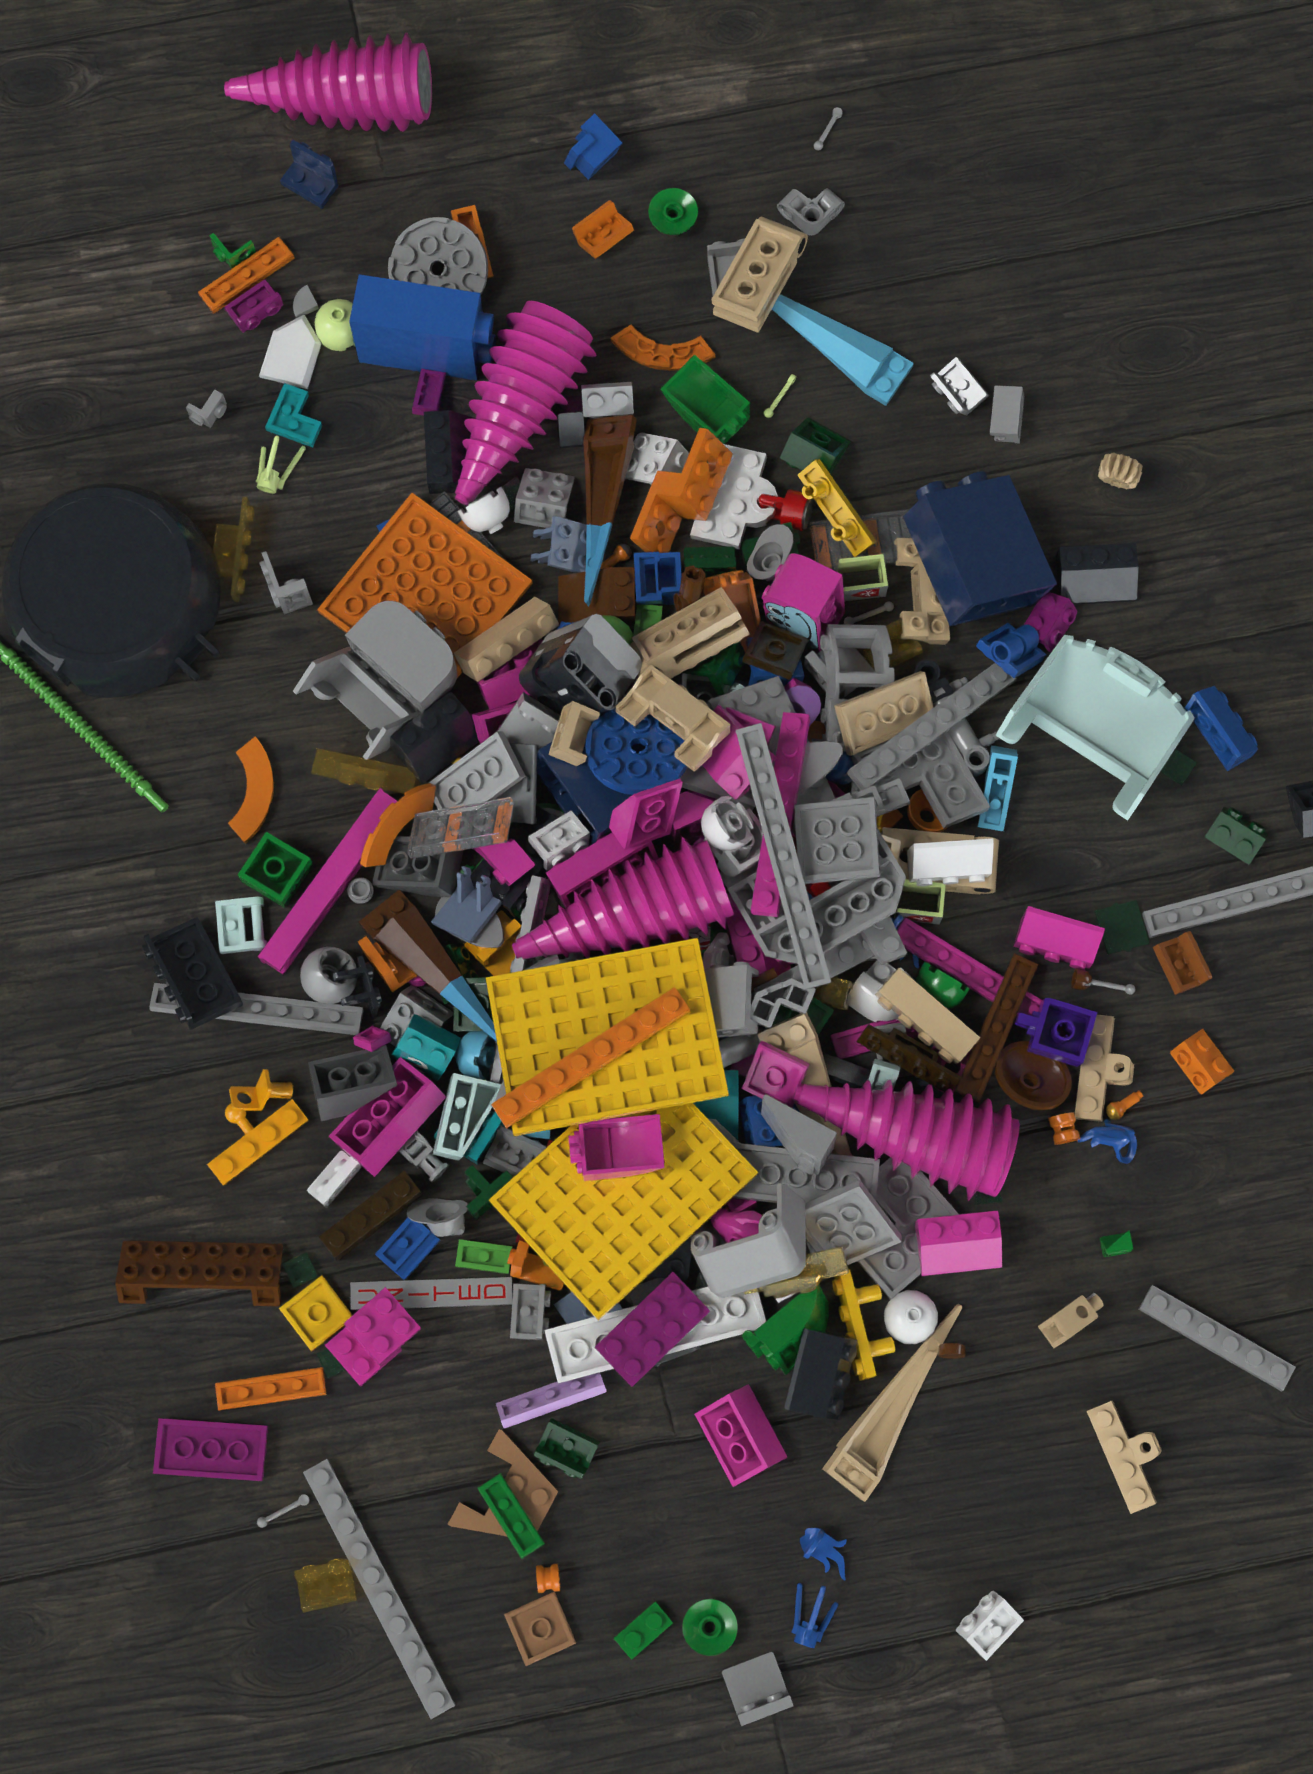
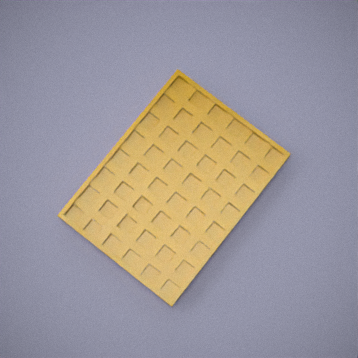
M698 938L486 977L506 1094L674 987L690 1009V1012L513 1124L514 1136L729 1096Z
M693 1103L614 1117L622 1118L660 1114L665 1168L628 1177L584 1181L583 1173H577V1163L571 1164L569 1136L574 1135V1131H579V1124L570 1126L489 1199V1202L598 1321L758 1175V1171Z

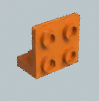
M367 936L358 941L367 959L392 992L417 976L381 948L377 942L372 944Z

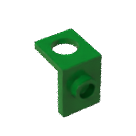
M214 233L209 235L215 248L213 249L214 254L220 262L225 260L231 269L256 253L254 243L251 240L231 254ZM248 250L244 256L239 257L244 251Z

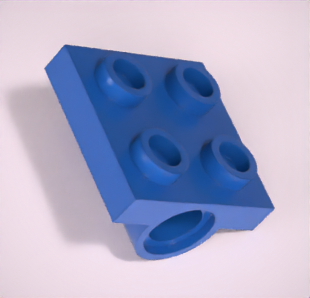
M1007 623L981 638L976 645L986 657L993 660L1005 673L1013 678L1041 663L1046 656L1037 647L1039 643L1038 632L1034 627L1027 624L1015 629L1011 624Z

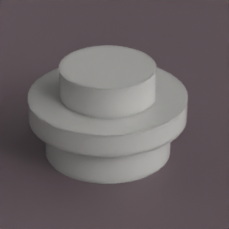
M356 878L349 883L347 893L353 902L363 904L372 898L374 888L368 879Z

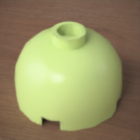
M343 299L330 300L322 305L316 313V334L325 347L335 351H345L346 348L355 346L349 323L352 302Z

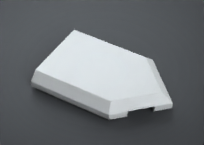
M305 315L273 331L260 371V378L308 389L321 348V342Z

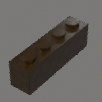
M404 1170L326 1230L319 1238L333 1257L339 1261L422 1197L423 1194Z

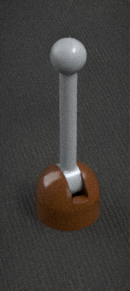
M1075 968L1071 981V988L1076 990H1085L1091 984L1123 990L1127 994H1133L1136 990L1132 984L1125 986L1094 980L1088 971Z

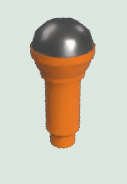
M626 544L616 546L613 555L601 564L600 569L614 567L617 563L630 559L632 554L630 547Z

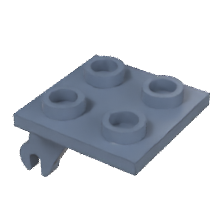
M553 516L551 527L533 531L534 538L540 536V539L551 538L550 551L531 554V561L538 560V563L548 562V566L574 573L586 572L587 525Z
M462 866L464 874L457 872V889L431 922L433 925L472 943L502 905V902L493 897L489 877L482 875L483 884L477 881L476 890L470 878L471 869Z

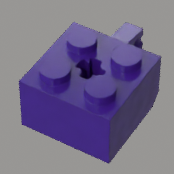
M1044 998L1040 1003L1038 1012L1033 1011L1032 1016L1018 1013L1015 1025L1028 1029L1027 1035H1030L1031 1039L1027 1052L1078 1067L1084 1062L1097 1012L1056 999ZM1060 1027H1063V1032L1067 1034L1064 1037H1061L1060 1032L1057 1031Z

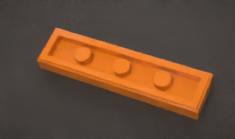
M277 237L198 292L199 296L212 313L215 314L292 261L294 255L282 239Z
M323 1367L215 1383L218 1411L327 1395Z

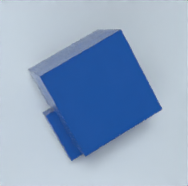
M595 113L580 127L582 131L575 137L578 142L570 149L564 162L570 170L576 166L588 180L616 155L622 144L619 138Z
M659 552L634 553L636 605H674V594L680 592L681 584L680 552L660 553V555Z

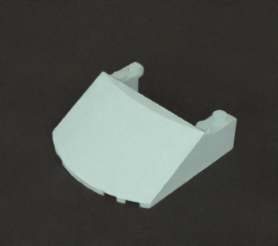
M1064 635L1013 705L996 736L1009 744H1015L1020 740L1031 723L1038 726L1125 782V785L1113 802V810L1128 820L1195 717L1190 710L1186 712L1180 704L1182 698L1177 693L1172 694L1164 686L1165 681L1138 660L1113 647H1109L1107 650L1096 646V641L1087 639L1086 642L1074 640L1073 636Z

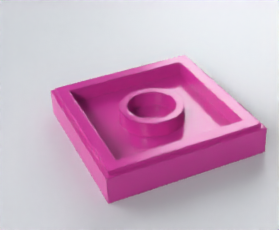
M761 1041L742 1089L762 1099L767 1094L793 1109L795 1104L793 1096L797 1085L802 1086L810 1064Z

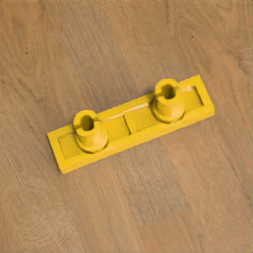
M820 459L814 460L798 474V477L805 485L802 488L803 496L806 499L814 498L834 527L831 530V536L835 541L843 540L854 557H859L877 542Z
M850 1270L841 1271L834 1275L835 1280L832 1281L835 1295H839L841 1303L839 1315L842 1322L846 1323L848 1331L845 1336L857 1340V1354L852 1361V1367L855 1375H859V1379L862 1381L877 1376L873 1357L894 1353L895 1345L892 1337L870 1342L867 1339L859 1306L860 1304L882 1299L879 1285L856 1289Z

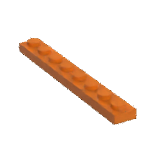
M674 987L493 1102L491 1106L507 1129L690 1012V1009Z

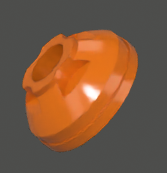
M922 789L916 791L910 798V804L907 807V815L911 824L919 831H944L946 828L942 827ZM920 812H931L934 816V821H923Z

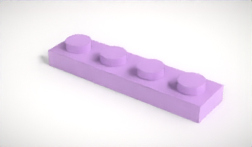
M596 1373L559 1384L554 1382L498 1402L496 1406L503 1428H507L607 1391L601 1374Z

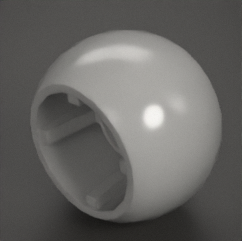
M322 947L316 949L307 956L302 964L300 971L302 987L308 996L319 1003L335 1004L341 1002L342 998L350 996L353 992L358 978L334 981L333 974L355 969L357 966L352 957L339 948Z

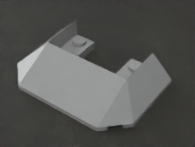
M878 828L880 877L845 880L809 900L823 953L896 913L906 875ZM757 872L727 888L765 956L798 964L782 902L778 917L752 915L750 912Z

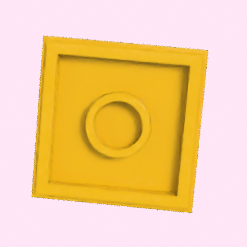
M323 1275L279 1308L311 1351H314L345 1327L344 1322L353 1316Z

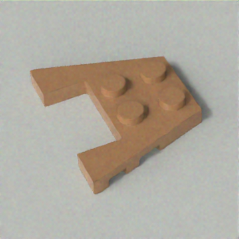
M499 1429L487 1451L512 1464L505 1477V1481L538 1531L558 1491L511 1439ZM459 1502L448 1522V1525L451 1527L507 1536L490 1508L484 1516Z

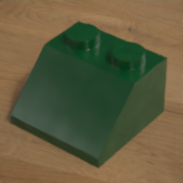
M807 417L791 433L780 458L786 461L788 466L795 469L799 468L800 470H804L814 460L820 459L831 475L851 441Z

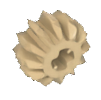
M1116 453L1105 454L1099 466L1098 477L1104 483H1108L1111 486L1133 489L1136 488L1137 483L1140 481L1143 466L1136 459L1130 458V456Z

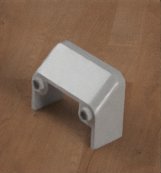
M350 647L312 661L293 690L295 694H299L311 689L314 695L321 700L337 698L370 729L366 735L370 747L363 756L366 760L387 751L390 748V736L421 714L414 705L351 650Z
M783 1183L777 1184V1208L766 1212L761 1217L759 1233L720 1245L719 1233L712 1226L710 1220L700 1227L691 1236V1252L710 1291L718 1297L725 1298L799 1275L806 1264L805 1200Z

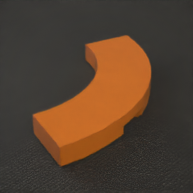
M631 324L611 337V342L624 355L641 365L654 369L680 370L694 354L704 363L715 358V353L702 336L684 343L663 345L645 337Z
M256 736L236 751L245 768L247 790L241 808L234 818L228 822L229 826L245 844L254 837L263 825L274 793L271 763Z
M428 783L414 787L405 792L404 797L396 803L392 802L379 817L380 822L373 834L370 833L366 840L360 865L371 867L386 864L391 845L401 829L416 816L433 810L435 785Z

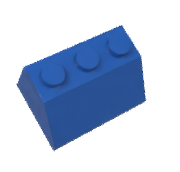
M1215 686L1197 691L1192 695L1184 709L1192 712L1195 717L1193 722L1227 771L1254 756L1258 750L1257 741L1251 733H1247L1243 728L1241 717L1237 712H1232L1228 706V699L1222 691H1218Z

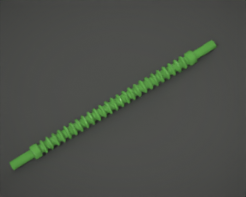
M0 641L1 660L6 665H9L10 669H15L14 673L20 674V679L25 678L24 683H30L29 688H35L34 692L36 694L40 693L39 697L41 699L45 698L44 702L46 704L50 703L49 707L51 709L55 708L54 712L56 714L60 713V718H65V723H70V728H75V733H80V737L85 738L86 743H91L90 747L96 748L95 752L101 753L100 757L106 758V763L111 762L110 767H116L115 772H121V778L126 777V782H131V787H136L135 791L141 797L145 796L161 813L165 812L169 805L152 790V785L147 780L143 781V776H138V771H133V766H128L127 760L122 761L123 756H117L118 751H112L113 747L111 745L107 746L108 742L106 740L102 741L103 737L101 735L97 736L98 732L92 731L93 727L87 726V721H82V716H77V711H72V707L67 706V702L62 701L61 696L57 697L56 691L52 692L51 686L47 687L46 681L42 682L41 676L36 677L37 672H31L32 667H26L27 663L22 662V658L17 657V653L12 648L8 649Z

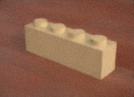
M534 597L454 652V655L463 673L479 682L559 626V623L550 605Z
M900 968L895 970L875 993L879 998L877 1002L887 1011L892 1009L898 1014L899 1017L897 1019L909 1029L913 1027L919 1033L918 1038L928 1046L931 1044L939 1050L938 1055L947 1063H959L980 1039L976 1033Z

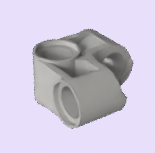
M828 188L824 189L812 200L798 190L792 189L777 204V209L784 218L791 221L803 233L812 236L818 234L841 212L845 202ZM807 218H814L816 221L811 222Z

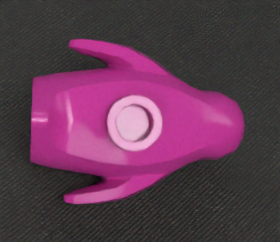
M721 1208L710 1218V1221L723 1240L729 1243L758 1234L759 1221L762 1215L755 1211L731 1212L729 1208Z

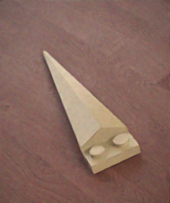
M807 1012L806 1014H799L771 1026V1028L763 1029L757 1033L760 1042L764 1041L810 1064L802 1085H827L832 1087L819 1038ZM795 1101L797 1108L802 1114L837 1132L835 1146L831 1154L852 1156L846 1134L844 1133L841 1136L840 1128L829 1121L825 1122L824 1118L798 1105L797 1101Z
M957 1304L934 1330L933 1334L926 1339L837 1443L836 1446L838 1448L823 1467L826 1473L860 1500L865 1502L880 1482L909 1411L938 1354V1346L944 1343L962 1309V1305Z

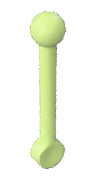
M791 374L770 408L765 409L764 416L766 418L773 416L774 409L789 387L795 382L797 376Z

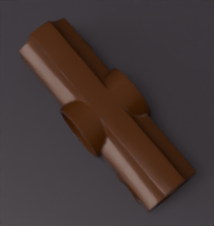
M695 566L685 567V571L681 576L680 592L674 594V605L677 612L705 596L703 590L706 574L702 568H696Z

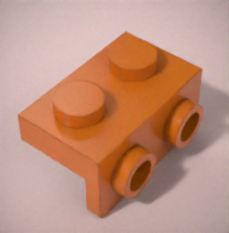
M611 200L600 206L572 228L579 246L595 259L634 231L632 224L617 212L615 204Z
M1201 1029L1170 1051L1174 1060L1200 1094H1204L1234 1072L1204 1029Z

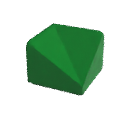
M1129 1230L1125 1233L1100 1238L1102 1254L1105 1257L1128 1254L1133 1250Z

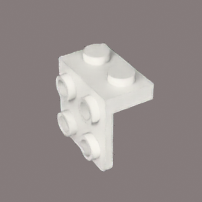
M639 433L634 440L635 446L625 479L652 485L657 471L682 473L689 452L677 439Z

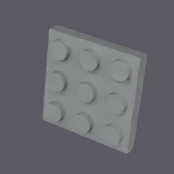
M874 797L794 805L797 857L805 884L880 877Z
M857 1180L805 1203L806 1239L832 1272L901 1242L902 1235L861 1180Z

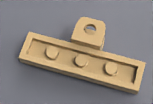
M1096 1016L1085 1059L1080 1068L1075 1108L1076 1119L1102 1122L1107 1084L1126 1086L1130 1085L1133 1081L1134 1064L1131 1062V1059L1125 1055L1111 1054L1114 1016ZM1120 1068H1124L1123 1072L1118 1073Z
M1113 1400L1088 1410V1416L1130 1514L1156 1504V1499L1141 1467V1464L1153 1460L1162 1452L1155 1433L1144 1432L1129 1438ZM1144 1442H1147V1443L1150 1444V1446H1151V1450H1150V1451L1144 1450V1448H1143V1443H1144Z

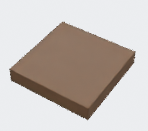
M555 1592L504 1614L525 1666L576 1644Z

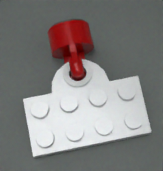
M725 445L733 453L731 462L726 470L722 485L718 490L707 520H694L690 533L691 539L740 549L746 527L758 528L766 526L770 519L780 520V525L791 522L792 528L795 530L803 531L806 529L812 514L813 498L806 499L801 491L792 489L787 491L785 498L778 497L775 487L768 480L761 477L767 459L766 453Z

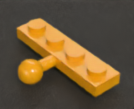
M291 1099L254 1128L246 1118V1110H233L231 1103L225 1109V1117L229 1122L237 1123L245 1135L207 1165L224 1186L309 1120L294 1100Z

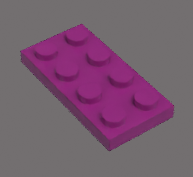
M672 1272L594 1348L633 1387L710 1310Z
M158 1418L153 1474L263 1481L268 1426Z

